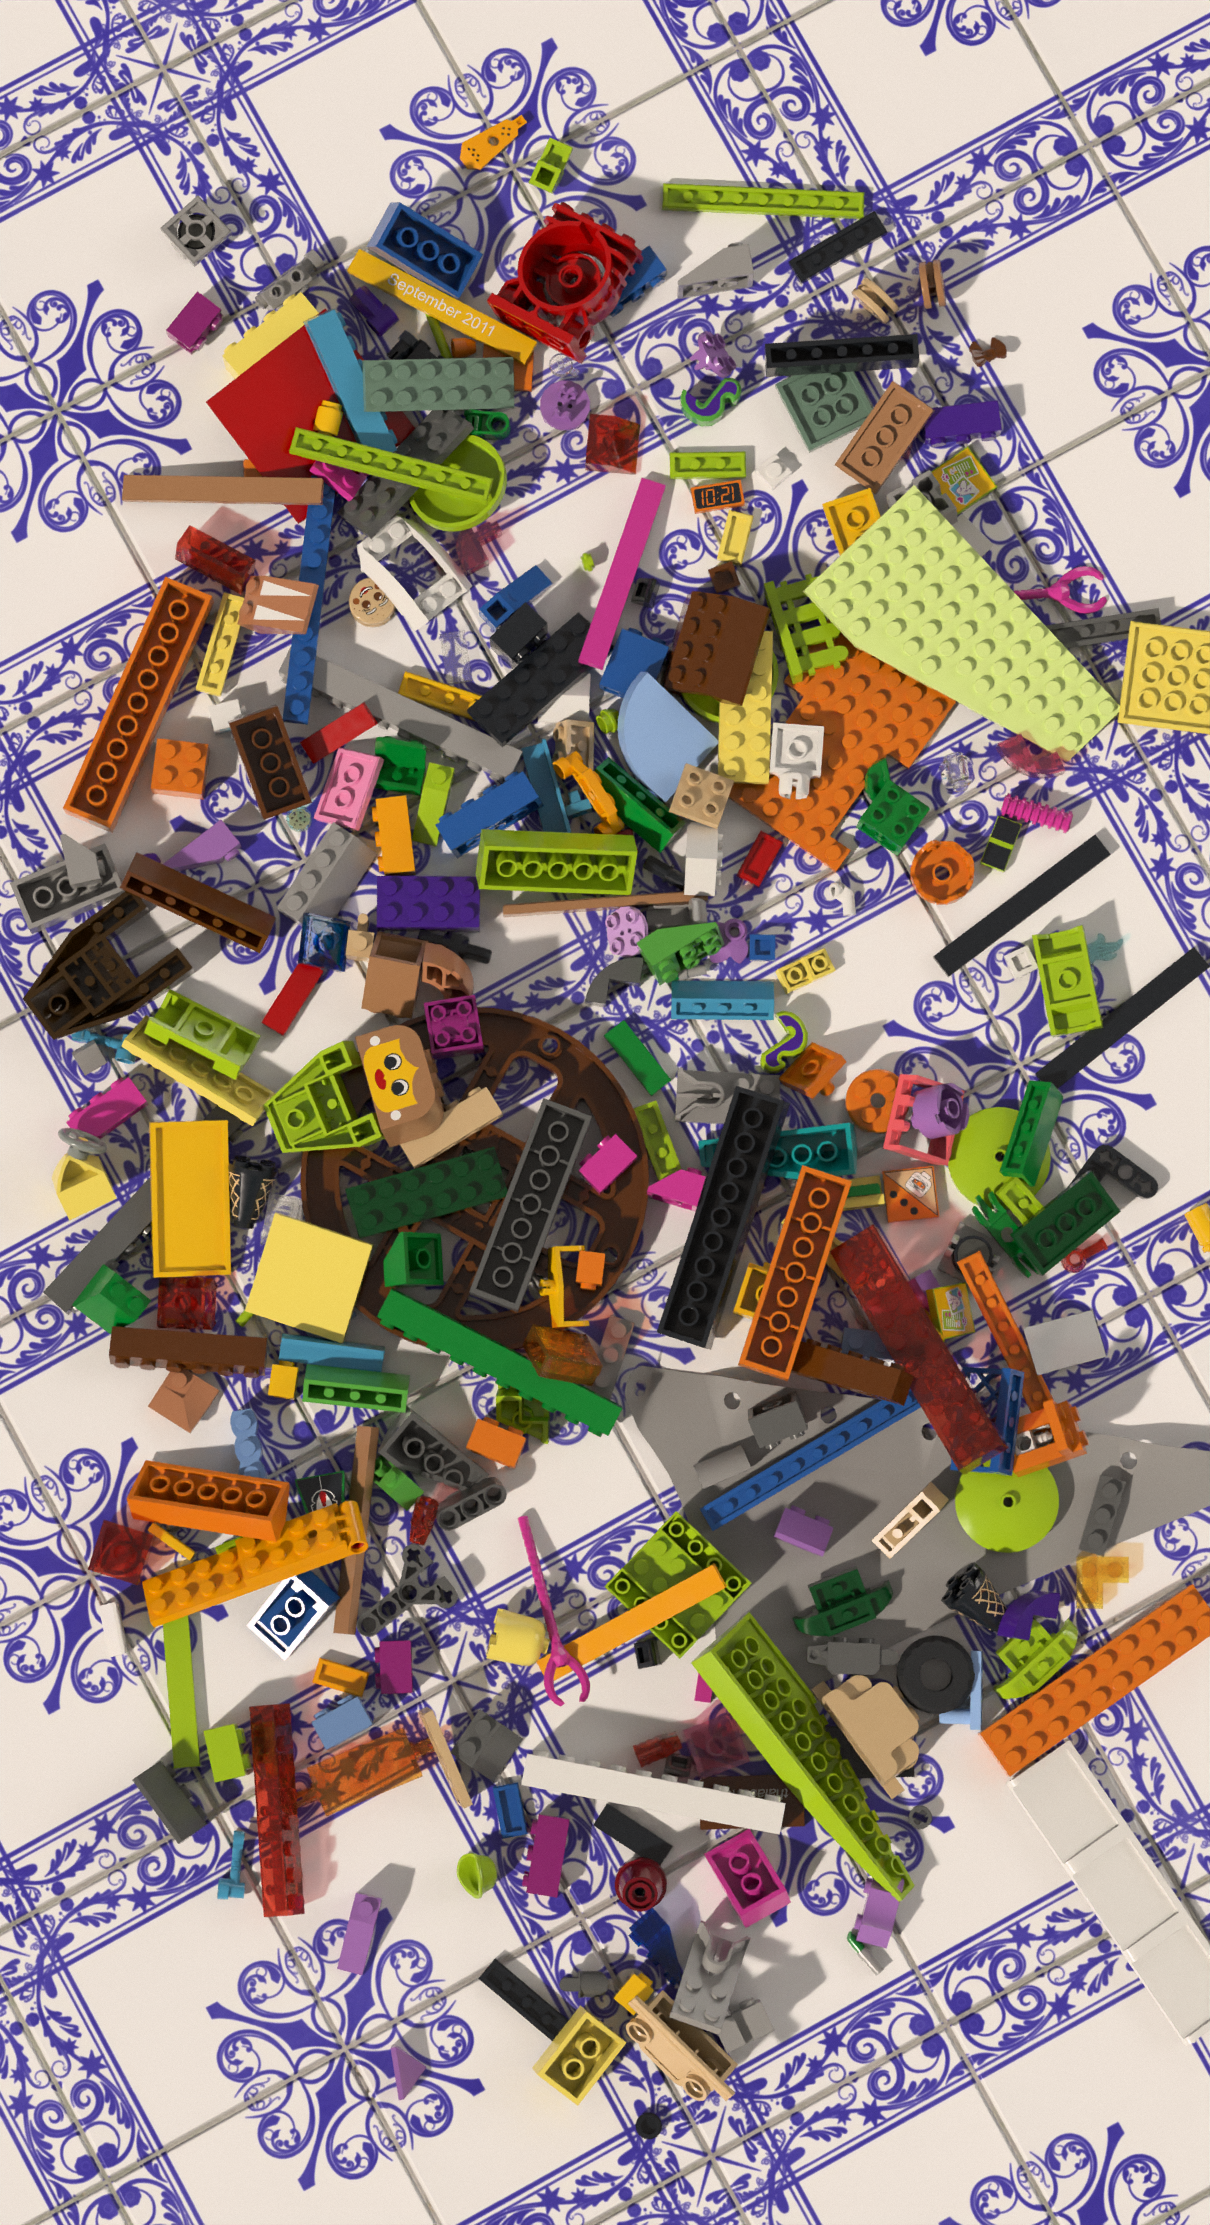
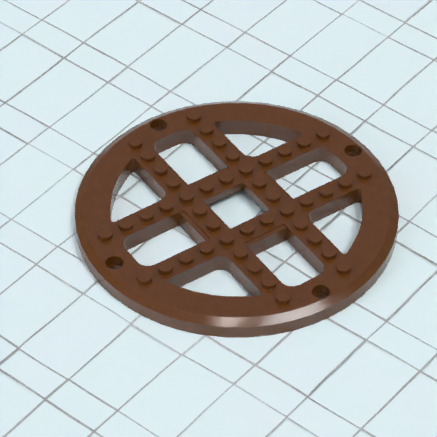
M477 1007L483 1048L486 1047L489 1050L459 1103L467 1099L468 1096L466 1094L477 1087H480L481 1090L487 1087L492 1097H494L513 1062L519 1058H526L556 1075L558 1083L549 1099L550 1101L575 1110L578 1102L583 1100L596 1121L602 1138L604 1139L606 1136L612 1138L616 1134L637 1155V1159L610 1185L611 1191L609 1194L603 1192L600 1195L590 1184L572 1174L563 1194L562 1201L593 1217L600 1226L599 1233L589 1252L603 1253L605 1249L613 1248L618 1253V1257L614 1262L605 1261L602 1286H596V1290L581 1289V1284L576 1283L578 1262H570L561 1257L564 1284V1321H578L592 1310L615 1285L638 1243L648 1203L647 1190L649 1187L648 1159L643 1133L636 1113L621 1085L602 1061L581 1042L563 1030L538 1018L498 1008ZM426 1015L399 1024L414 1030L425 1050L430 1049L431 1052ZM545 1040H555L558 1044L557 1050L553 1053L546 1052L543 1049ZM363 1064L340 1074L358 1117L365 1105L372 1101ZM442 1103L444 1112H446L445 1107L447 1105ZM489 1124L420 1167L459 1157L465 1147L473 1152L495 1147L500 1167L509 1171L505 1179L508 1191L526 1142L524 1143L494 1125ZM362 1146L303 1151L300 1185L305 1222L350 1237L352 1236L345 1220L341 1202L340 1169L345 1168L369 1182L406 1172ZM505 1198L493 1201L485 1215L472 1208L429 1219L430 1222L468 1242V1245L437 1300L431 1304H426L427 1306L512 1350L544 1341L568 1328H552L549 1295L521 1306L519 1312L508 1310L494 1314L461 1315V1311L470 1297V1288ZM422 1221L385 1233L368 1263L355 1308L389 1333L426 1348V1342L419 1338L417 1342L403 1336V1330L397 1327L391 1330L381 1325V1319L377 1317L391 1288H394L385 1287L383 1261L399 1233L418 1232L423 1223ZM543 1247L534 1273L548 1280V1250Z

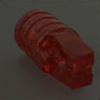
M427 1496L416 1498L410 1521V1542L425 1545L434 1526L439 1506L437 1500ZM424 1510H427V1511H426V1515H425V1517H424V1516H423V1512H424Z
M676 1731L655 1736L638 1745H633V1749L642 1768L682 1749V1744Z

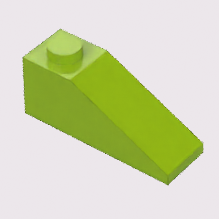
M429 762L412 841L437 847L440 832L436 824L440 822L439 818L446 812L455 776L454 768Z

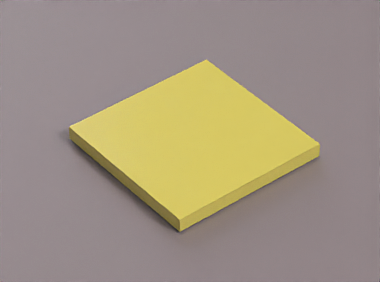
M1130 621L1117 723L1210 735V631Z
M276 1212L245 1311L339 1343H344L374 1244Z

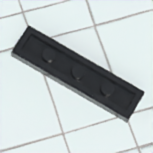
M873 211L788 261V264L800 284H803L887 235L888 232L876 212Z
M496 1958L478 1978L551 2041L555 2039L569 2021Z

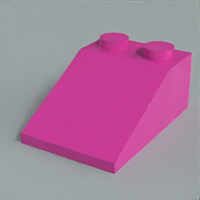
M750 1829L704 1854L745 1928L791 1903L787 1890Z

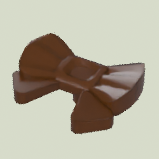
M995 337L991 338L990 349L983 351L975 341L969 347L973 362L978 367H982L987 361L991 362L996 358L1005 359L1007 357L1005 344Z

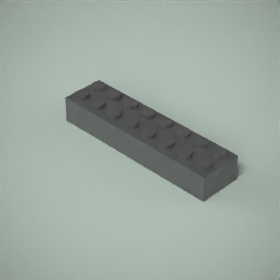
M543 1098L470 1288V1295L519 1312L591 1124L592 1116Z

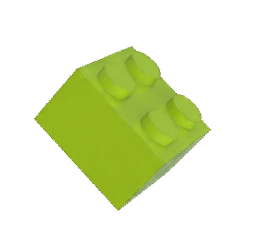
M231 1724L203 1731L214 1782L249 1775L248 1769H252L249 1753L244 1754L242 1744L246 1743L243 1728H238V1724Z

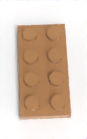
M892 381L841 454L835 466L867 489L871 488V491L877 494L935 410L895 381Z

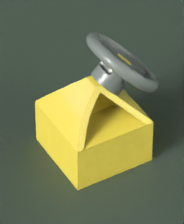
M74 1128L60 1129L58 1131L59 1138L70 1146L67 1153L57 1164L52 1175V1181L56 1194L69 1220H72L117 1198L99 1156L89 1155V1153H105L107 1145L101 1139L87 1132Z

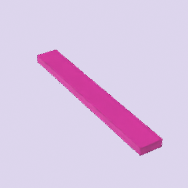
M641 478L583 645L579 663L600 670L604 668L666 485Z

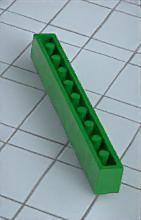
M391 1288L377 1315L381 1319V1325L391 1330H394L395 1327L403 1330V1336L417 1342L418 1338L427 1343L426 1348L440 1354L442 1350L450 1354L449 1359L461 1366H463L464 1362L473 1366L472 1371L485 1378L487 1374L496 1378L495 1383L509 1390L510 1386L518 1389L519 1396L531 1402L533 1398L543 1402L541 1407L552 1413L558 1410L566 1414L564 1419L575 1425H578L579 1422L589 1426L587 1429L589 1432L599 1437L602 1434L609 1436L623 1409L621 1405L394 1288Z

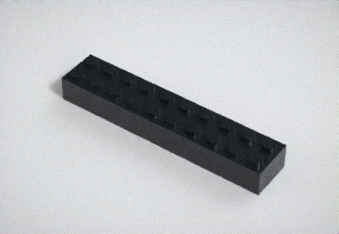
M736 1086L657 1333L702 1348H712L790 1103Z

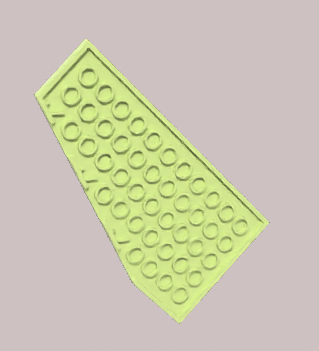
M915 485L898 499L803 591L857 649L876 657L905 675L946 695L975 713L1016 733L1066 762L1119 713L1120 705Z

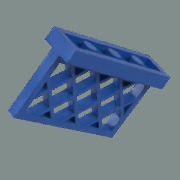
M963 1367L950 1470L1012 1476L1025 1372L1011 1368ZM971 1374H977L981 1379V1382L974 1389L969 1385ZM996 1375H1001L1000 1386L994 1390L989 1382ZM986 1387L991 1395L982 1403L976 1394ZM973 1398L978 1407L969 1415L966 1407L967 1403ZM995 1400L998 1404L997 1412L991 1416L986 1407ZM982 1412L987 1421L978 1428L973 1420ZM970 1424L975 1433L966 1441L963 1432ZM992 1425L994 1437L988 1442L983 1433ZM979 1438L984 1447L975 1454L970 1445ZM967 1450L972 1459L965 1465H959L961 1454ZM987 1452L991 1454L990 1467H984L980 1461Z

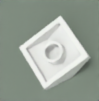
M591 673L584 675L538 716V723H558L566 719L589 722Z

